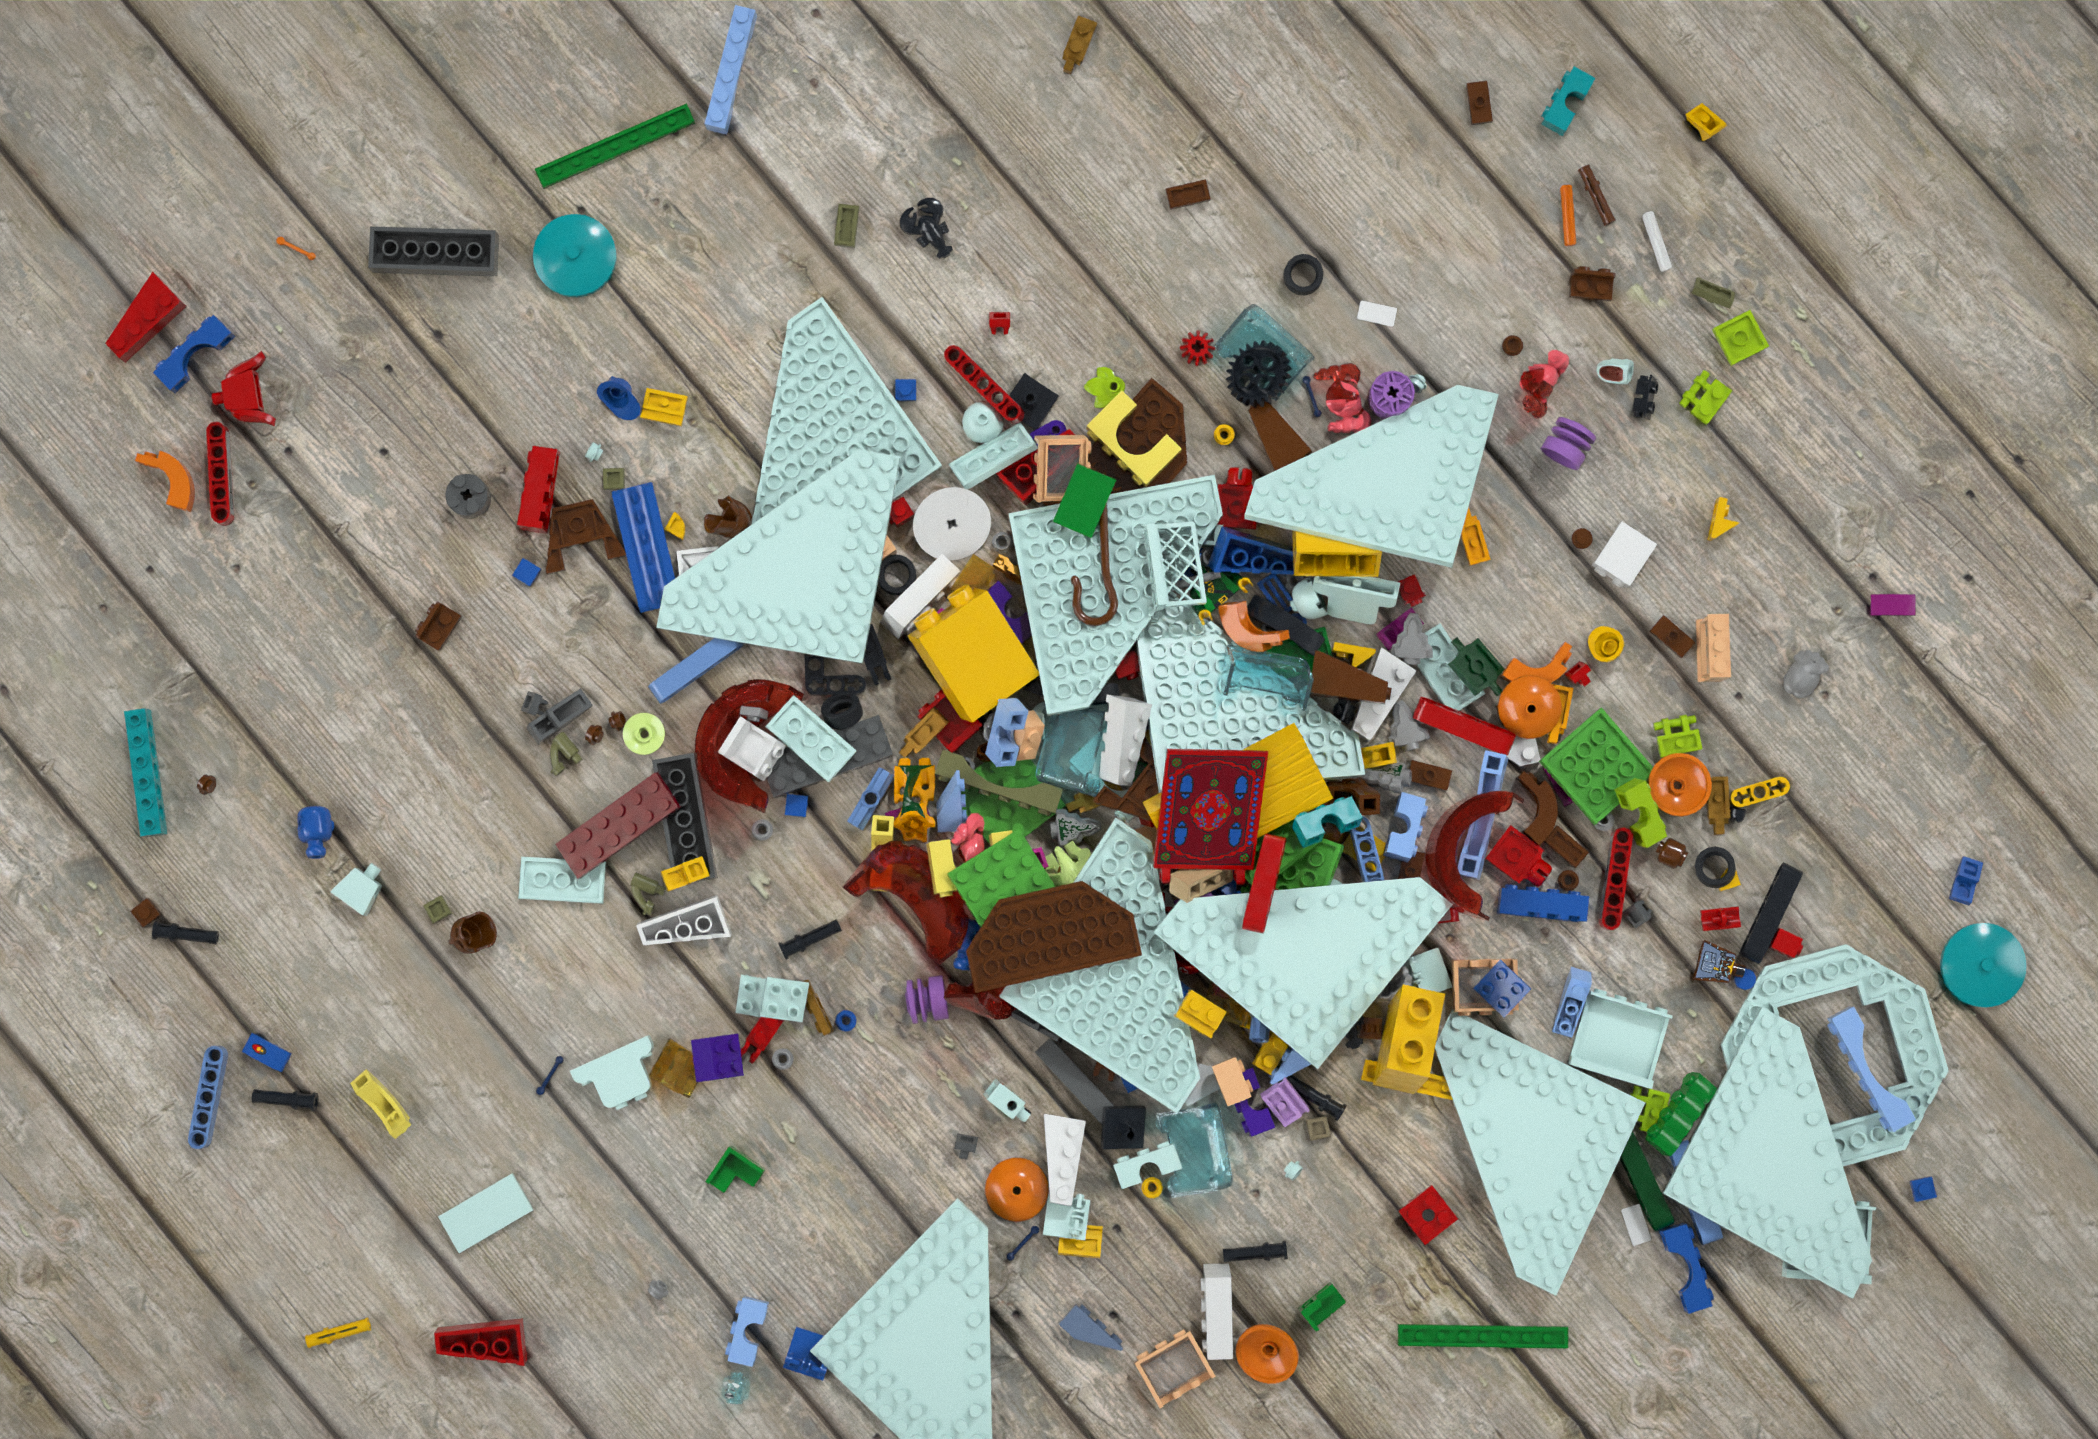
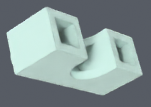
M1169 1141L1158 1144V1149L1149 1151V1148L1138 1151V1156L1129 1158V1155L1117 1158L1118 1163L1114 1164V1168L1121 1189L1142 1183L1140 1168L1147 1162L1155 1163L1162 1175L1182 1169L1175 1144H1169Z

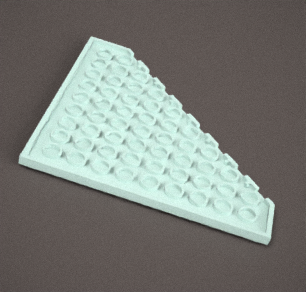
M823 297L788 320L752 524L857 450L900 457L893 501L942 467V464Z
M1456 385L1408 408V410L1400 415L1388 417L1255 480L1244 519L1452 568L1499 394Z
M863 450L854 452L665 585L656 628L863 664L900 457Z
M1215 475L1110 494L1107 501L1109 564L1112 584L1118 599V609L1113 619L1099 626L1087 625L1074 614L1072 607L1074 587L1071 582L1073 575L1078 576L1082 585L1080 605L1082 611L1087 616L1097 618L1107 613L1110 601L1101 571L1099 522L1092 538L1053 522L1060 504L1009 513L1047 716L1090 708L1157 612L1154 609L1143 534L1144 527L1150 523L1162 525L1195 522L1198 548L1200 550L1223 517ZM1183 528L1177 533L1186 541L1191 537L1190 528ZM1166 530L1159 531V538L1166 543L1173 536ZM1175 537L1169 543L1177 552L1184 546ZM1187 546L1180 553L1189 561L1194 557V552ZM1167 548L1162 552V558L1169 563L1176 556ZM1177 557L1172 566L1182 572L1187 564ZM1169 568L1165 572V578L1171 583L1178 577Z
M1170 591L1168 594L1169 602L1179 600L1176 597L1177 594L1173 591ZM1191 606L1164 608L1161 610L1158 622L1150 621L1136 640L1144 701L1152 704L1148 726L1159 793L1162 792L1167 749L1243 750L1292 723H1295L1324 780L1365 776L1359 735L1356 732L1347 729L1341 724L1339 719L1330 712H1325L1317 705V702L1294 688V685L1282 675H1277L1260 658H1255L1247 649L1235 643L1212 621L1209 622L1204 618L1205 625H1202L1198 615Z
M1115 818L1074 882H1085L1133 913L1142 956L1005 986L999 997L1164 1106L1178 1113L1199 1081L1200 1074L1197 1067L1190 1026L1174 1017L1184 1000L1175 953L1172 947L1153 932L1166 917L1158 871L1157 868H1153L1152 842Z
M1420 877L1275 890L1265 931L1262 934L1242 929L1250 893L1198 897L1188 903L1180 899L1153 932L1318 1069L1453 904Z
M1760 1007L1662 1194L1853 1299L1872 1262V1258L1800 1027L1764 1007Z
M1452 1009L1436 1042L1435 1053L1450 1090L1454 1106L1458 1112L1476 1167L1480 1173L1485 1192L1489 1198L1494 1217L1502 1234L1507 1253L1511 1259L1516 1277L1556 1296L1645 1102L1468 1016H1459L1458 1012H1454Z
M957 1198L810 1350L900 1439H993L988 1227Z

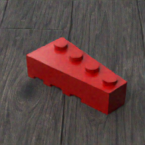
M152 271L105 344L119 359L126 363L187 306Z
M1068 429L1067 431L1061 433L1060 435H1075V434H1074L1070 429ZM1080 444L1048 445L1047 486L1080 456ZM1038 449L995 473L997 478L1025 507L1034 499L1033 493H1037V484L1034 482V474H1037V463L1034 460V455L1038 453Z
M532 446V451L528 452L527 463H529L528 471L524 475L525 486L521 495V506L517 526L523 531L548 534L560 451L558 449Z
M523 1318L438 1327L434 1332L436 1354L476 1358V1360H492L498 1363H514L520 1366H525L527 1362Z

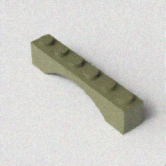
M942 750L935 771V775L939 776L938 780L949 783L956 770H959L960 779H964L965 789L970 790L971 787L979 789L978 793L990 797L992 793L999 796L998 800L1007 803L1014 800L1019 802V807L1030 810L1032 806L1039 809L1038 813L1046 816L1056 813L1063 792L1062 788L1046 783L1025 788H1008L996 785L978 775L968 765L963 756L946 750Z

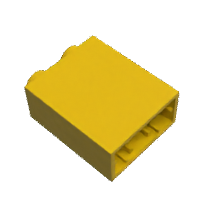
M1292 530L1294 576H1379L1382 551Z
M969 584L956 589L947 597L951 605L939 614L935 608H932L915 618L913 623L917 629L907 636L959 717L963 720L974 722L997 706L999 699L1008 698L1038 677L1039 671L989 592L976 588L972 590Z
M1404 984L1401 986L1388 1005L1373 1085L1415 1094L1428 1080L1444 1004V993Z

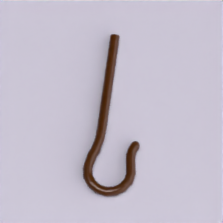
M1107 503L1099 519L1101 571L1110 601L1106 614L1102 617L1093 618L1087 616L1082 611L1080 605L1082 585L1078 576L1073 575L1071 577L1074 587L1072 600L1074 614L1080 621L1091 626L1106 624L1113 619L1118 609V599L1110 576Z

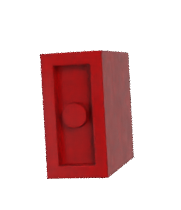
M941 689L934 696L936 699L930 705L926 703L918 710L920 713L918 718L922 720L936 707L949 723L935 737L949 752L955 753L983 725L978 719L974 722L961 719Z

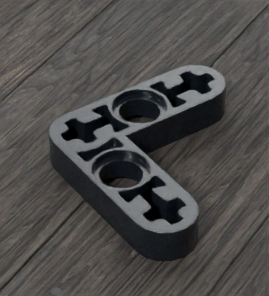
M804 654L805 687L809 694L823 696L851 692L858 695L865 691L866 681L860 675L824 676V657L815 655L808 657V654ZM812 659L820 661V668L816 671L809 669L808 665ZM827 679V692H823L824 687H818L815 692L812 688H809V684H813V680H817L818 684H824L823 680ZM835 679L841 681V689L839 691L831 690V681ZM844 679H848L847 683H854L855 679H859L863 686H860L857 691L854 687H848L849 691H844L846 686Z

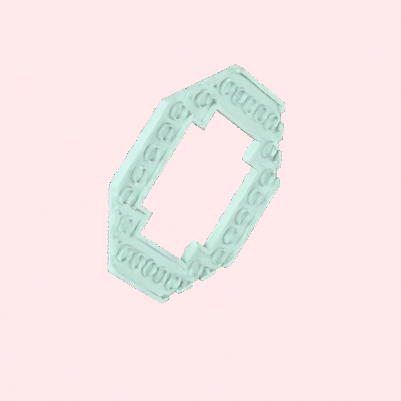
M1847 944L1764 966L1720 1044L1728 1070L1760 1007H1764L1779 1016L1777 1007L1857 986L1862 1006L1883 1001L1906 1080L1904 1083L1886 1087V1090L1894 1096L1905 1100L1916 1120L1895 1132L1888 1131V1129L1885 1130L1879 1121L1881 1116L1878 1112L1831 1124L1830 1126L1843 1166L1905 1150L1911 1136L1923 1119L1927 1107L1934 1099L1943 1078L1946 1077L1949 1071L1925 989L1893 970L1884 967L1872 958L1856 951Z

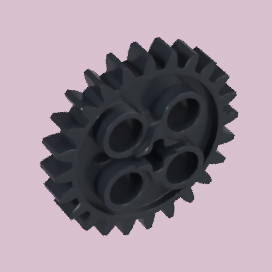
M1262 340L1259 344L1254 341L1253 347L1247 343L1245 351L1239 348L1240 355H1233L1236 359L1235 362H1229L1232 369L1226 370L1231 375L1226 378V381L1230 383L1227 388L1232 391L1230 394L1237 401L1246 406L1250 404L1256 408L1258 403L1261 407H1264L1265 401L1271 405V398L1274 397L1278 400L1277 394L1279 392L1285 393L1282 387L1289 386L1286 379H1290L1292 376L1287 372L1291 371L1292 368L1287 364L1291 361L1286 357L1287 354L1272 342L1267 344ZM1250 380V383L1245 387L1246 382ZM1269 381L1267 387L1264 388L1265 383Z

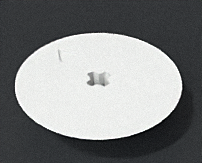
M958 487L944 488L929 495L919 505L913 520L914 536L920 547L935 558L943 554L948 560L962 559L975 553L986 541L991 528V516L985 502L974 492Z

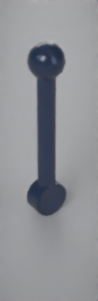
M1304 376L1302 382L1307 387L1314 408V416L1320 417L1322 412L1318 409L1310 386L1311 378Z
M562 1056L556 1057V1063L545 1081L536 1089L538 1095L545 1093L546 1085L559 1064H562L564 1061Z
M1032 1226L1031 1232L1012 1252L1006 1255L1007 1260H1014V1255L1034 1234L1039 1232L1037 1226Z

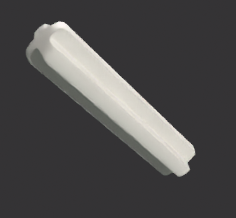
M1646 212L1642 215L1660 271H1667L1672 268L1654 212Z

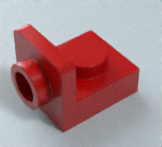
M1415 574L1397 581L1400 583L1399 594L1404 606L1410 604L1411 607L1423 603L1422 599L1426 595L1422 592Z

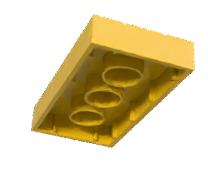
M1295 723L1243 749L1268 751L1257 838L1290 822L1298 814L1309 812L1333 799ZM1161 793L1143 802L1156 829L1158 827Z

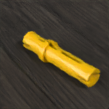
M367 1317L330 1329L326 1327L323 1328V1331L305 1335V1341L308 1348L324 1343L332 1344L335 1340L370 1331L371 1324ZM353 1327H357L356 1329L349 1330V1331H346V1332H342V1333H341V1331H343V1330L350 1329V1328H353ZM335 1333V1335L319 1339V1337Z

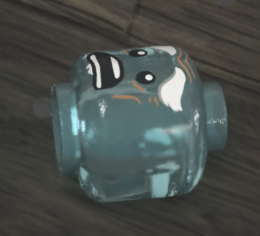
M731 1372V1376L723 1378L721 1395L726 1399V1403L743 1404V1401L749 1398L750 1380L743 1377L744 1373Z

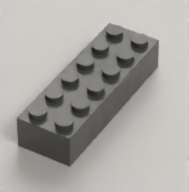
M370 226L368 268L373 273L498 277L499 234L496 230Z
M879 715L857 722L849 728L835 730L839 736L857 751L835 777L894 756ZM789 747L784 749L783 755L774 764L771 774L766 777L774 798L826 781Z
M688 753L652 760L654 773H659L680 805L679 809L662 820L670 867L678 866L702 856L709 877L696 882L718 878L696 754Z

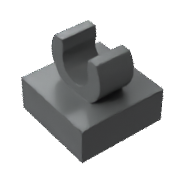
M528 691L521 711L531 715H543L544 712L539 710V705L541 703L548 705V701L542 699L543 696Z
M1644 900L1635 902L1622 912L1635 928L1644 924L1652 917L1650 915L1652 910H1646L1642 906Z
M957 1133L954 1149L961 1150L960 1159L968 1160L969 1152L975 1153L978 1137Z

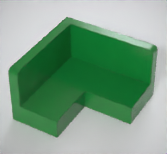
M729 1146L705 1182L725 1193L734 1178L738 1176L754 1187L766 1169L733 1146Z
M1329 1282L1297 1309L1317 1332L1320 1330L1317 1326L1343 1306L1346 1301L1335 1286Z

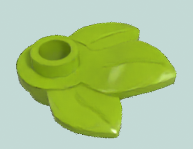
M1098 367L1097 377L1088 380L1084 388L1088 393L1096 396L1094 407L1100 409L1105 408L1121 391H1125V382L1120 377L1115 376L1110 368ZM1117 383L1118 385L1116 390H1112L1111 388L1112 384Z

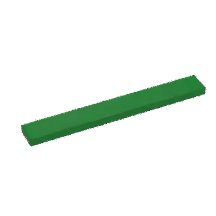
M686 103L535 168V171L543 189L696 123Z
M1398 1324V1346L1568 1349V1326Z

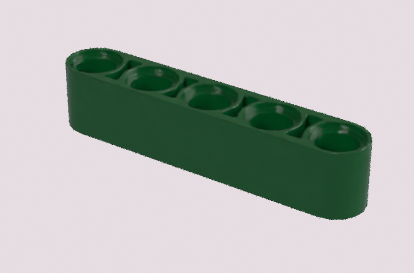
M1632 1131L1620 1156V1161L1654 1232H1657L1675 1222Z

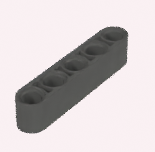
M1049 1038L1035 1053L1102 1124L1103 1106L1114 1105L1059 1046Z

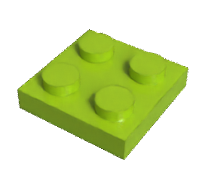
M1751 310L1712 329L1730 366L1769 347Z

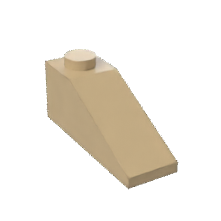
M1180 869L1170 874L1169 892L1188 903L1194 898L1203 896L1232 882L1233 870Z

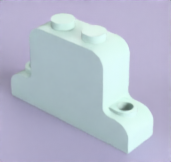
M1315 576L1313 582V590L1315 592L1328 596V615L1364 624H1374L1376 622L1379 607H1394L1400 589L1399 582L1375 577Z
M650 1035L645 1036L571 1070L570 1073L574 1081L581 1083L582 1086L593 1082L603 1105L608 1108L615 1107L616 1110L628 1106L627 1101L633 1098L637 1102L648 1097L646 1092L652 1088V1081L645 1068L643 1059L652 1055L651 1052L653 1051L654 1044Z

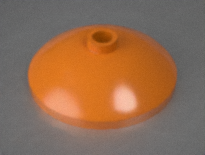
M1523 676L1511 681L1502 691L1498 701L1499 717L1505 728L1516 734V736L1525 739L1539 738L1549 733L1557 725L1562 711L1561 699L1555 687L1547 680L1537 676ZM1529 705L1535 706L1533 712H1528L1527 708Z
M1685 753L1670 754L1660 759L1653 766L1648 778V784L1651 788L1650 793L1658 808L1672 816H1687L1699 811L1708 801L1712 788L1711 777L1706 766L1698 758ZM1675 782L1680 783L1679 789L1674 788Z
M1009 1158L997 1164L989 1173L985 1185V1195L991 1209L1001 1218L1014 1222L1025 1221L1036 1216L1043 1209L1049 1193L1048 1181L1042 1169L1034 1162L1025 1158ZM1014 1187H1020L1021 1192L1019 1194H1014Z
M1267 1324L1251 1326L1241 1334L1236 1344V1357L1240 1367L1248 1376L1259 1382L1267 1384L1283 1382L1292 1376L1297 1368L1299 1354L1296 1344L1286 1332L1278 1327Z

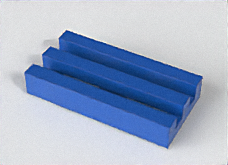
M1269 574L1259 581L1257 586L1269 602L1277 606L1264 587V583L1267 584L1286 612L1289 613L1293 610L1291 606L1288 607L1270 582V579L1273 578L1289 603L1293 600L1276 574Z

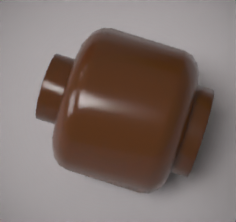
M1668 838L1665 843L1661 841L1655 851L1659 854L1657 857L1658 862L1671 869H1676L1678 866L1681 867L1689 853L1686 851V845L1673 838Z

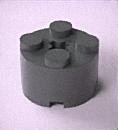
M457 475L446 488L445 497L448 506L463 518H476L484 514L491 504V493L488 486L475 475ZM469 492L473 495L472 498H464Z

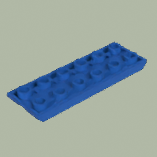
M653 482L612 491V498L640 613L660 609L664 586L675 579Z

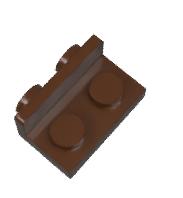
M1577 267L1571 273L1569 297L1611 301L1616 273L1605 268L1593 271L1589 267Z
M437 601L436 604L433 603L429 607L426 620L418 624L415 630L417 632L415 637L440 652L462 616Z

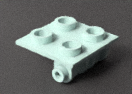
M1439 948L1409 957L1404 963V966L1409 970V975L1412 977L1411 986L1435 992L1452 988Z
M741 974L736 1013L760 1017L765 980L767 978Z
M767 977L760 1017L802 1022L809 982Z
M1048 1194L1043 1235L1085 1241L1090 1200L1084 1199L1082 1194H1077L1072 1200V1206L1050 1203V1195Z

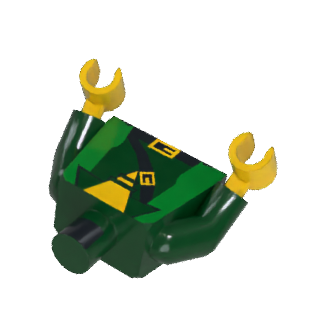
M1201 565L1202 574L1208 573L1205 570V568ZM1194 569L1190 570L1194 576L1197 575ZM1221 571V578L1204 582L1207 603L1191 605L1198 615L1201 624L1205 625L1203 619L1206 617L1213 621L1211 613L1238 592L1240 588L1244 593H1247L1248 591L1244 588L1245 585L1250 584L1253 586L1250 579L1244 578L1238 573ZM1192 586L1190 597L1193 600L1200 599V592Z

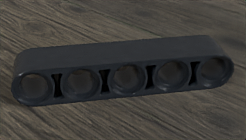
M1784 862L1780 865L1745 938L1739 955L1757 964L1761 963L1801 880L1803 871Z

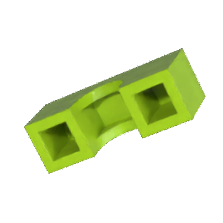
M1634 778L1614 789L1621 808L1631 811L1638 808L1640 811L1638 821L1629 827L1637 846L1648 848L1668 837L1665 831V823L1658 814V805L1653 800L1650 793L1651 788L1645 780Z

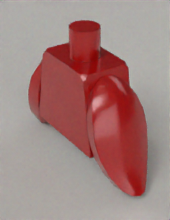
M262 351L230 369L226 374V378L221 381L222 391L212 393V401L214 405L224 404L225 409L231 412L232 416L239 421L264 423L275 427L276 418L264 412L259 376L256 372L266 359Z

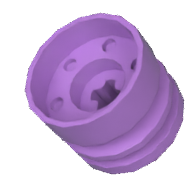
M1384 372L1375 379L1369 389L1367 398L1369 407L1381 419L1400 415L1408 410L1413 402L1414 386L1411 380L1401 372ZM1390 389L1392 392L1396 391V395L1394 398L1392 395H1387Z
M1558 417L1555 422L1557 426H1553L1551 429L1557 437L1547 436L1540 449L1546 456L1567 468L1578 470L1586 458L1580 450L1589 451L1591 449L1590 444L1595 442L1596 436L1578 422Z
M943 975L929 977L928 987H924L921 978H918V988L915 989L913 981L907 980L905 997L907 1010L913 1024L919 1023V1013L922 1014L923 1022H927L928 1012H932L935 1021L949 1019Z

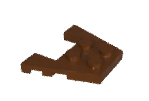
M593 499L552 508L546 566L547 575L566 571L561 551L564 548L603 539L608 560L626 556L624 548Z
M1144 737L1139 758L1148 765L1123 798L1104 785L1093 799V802L1097 805L1152 822L1143 802L1159 794L1152 747Z

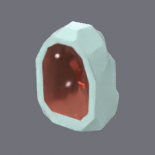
M1612 358L1611 360H1603L1597 365V375L1608 383L1628 384L1632 379L1634 363L1629 359Z

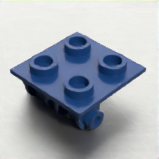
M1501 959L1473 988L1504 1018L1531 990Z
M796 1327L783 1368L823 1381L828 1367L818 1360L810 1350L824 1335Z

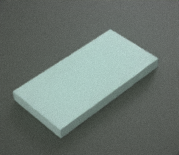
M1020 422L999 434L997 438L985 442L949 463V466L964 489L968 490L1035 451L1038 447Z
M1441 623L1425 632L1424 634L1428 636V644L1433 649V658L1420 659V664L1416 665L1441 704L1459 711L1486 694L1482 690L1478 695L1474 696L1448 665L1459 651L1451 643L1452 640Z
M794 695L765 726L828 783L857 752Z
M521 857L518 899L603 904L606 861L581 879H577L565 859Z
M512 1173L438 1217L458 1253H461L534 1209Z

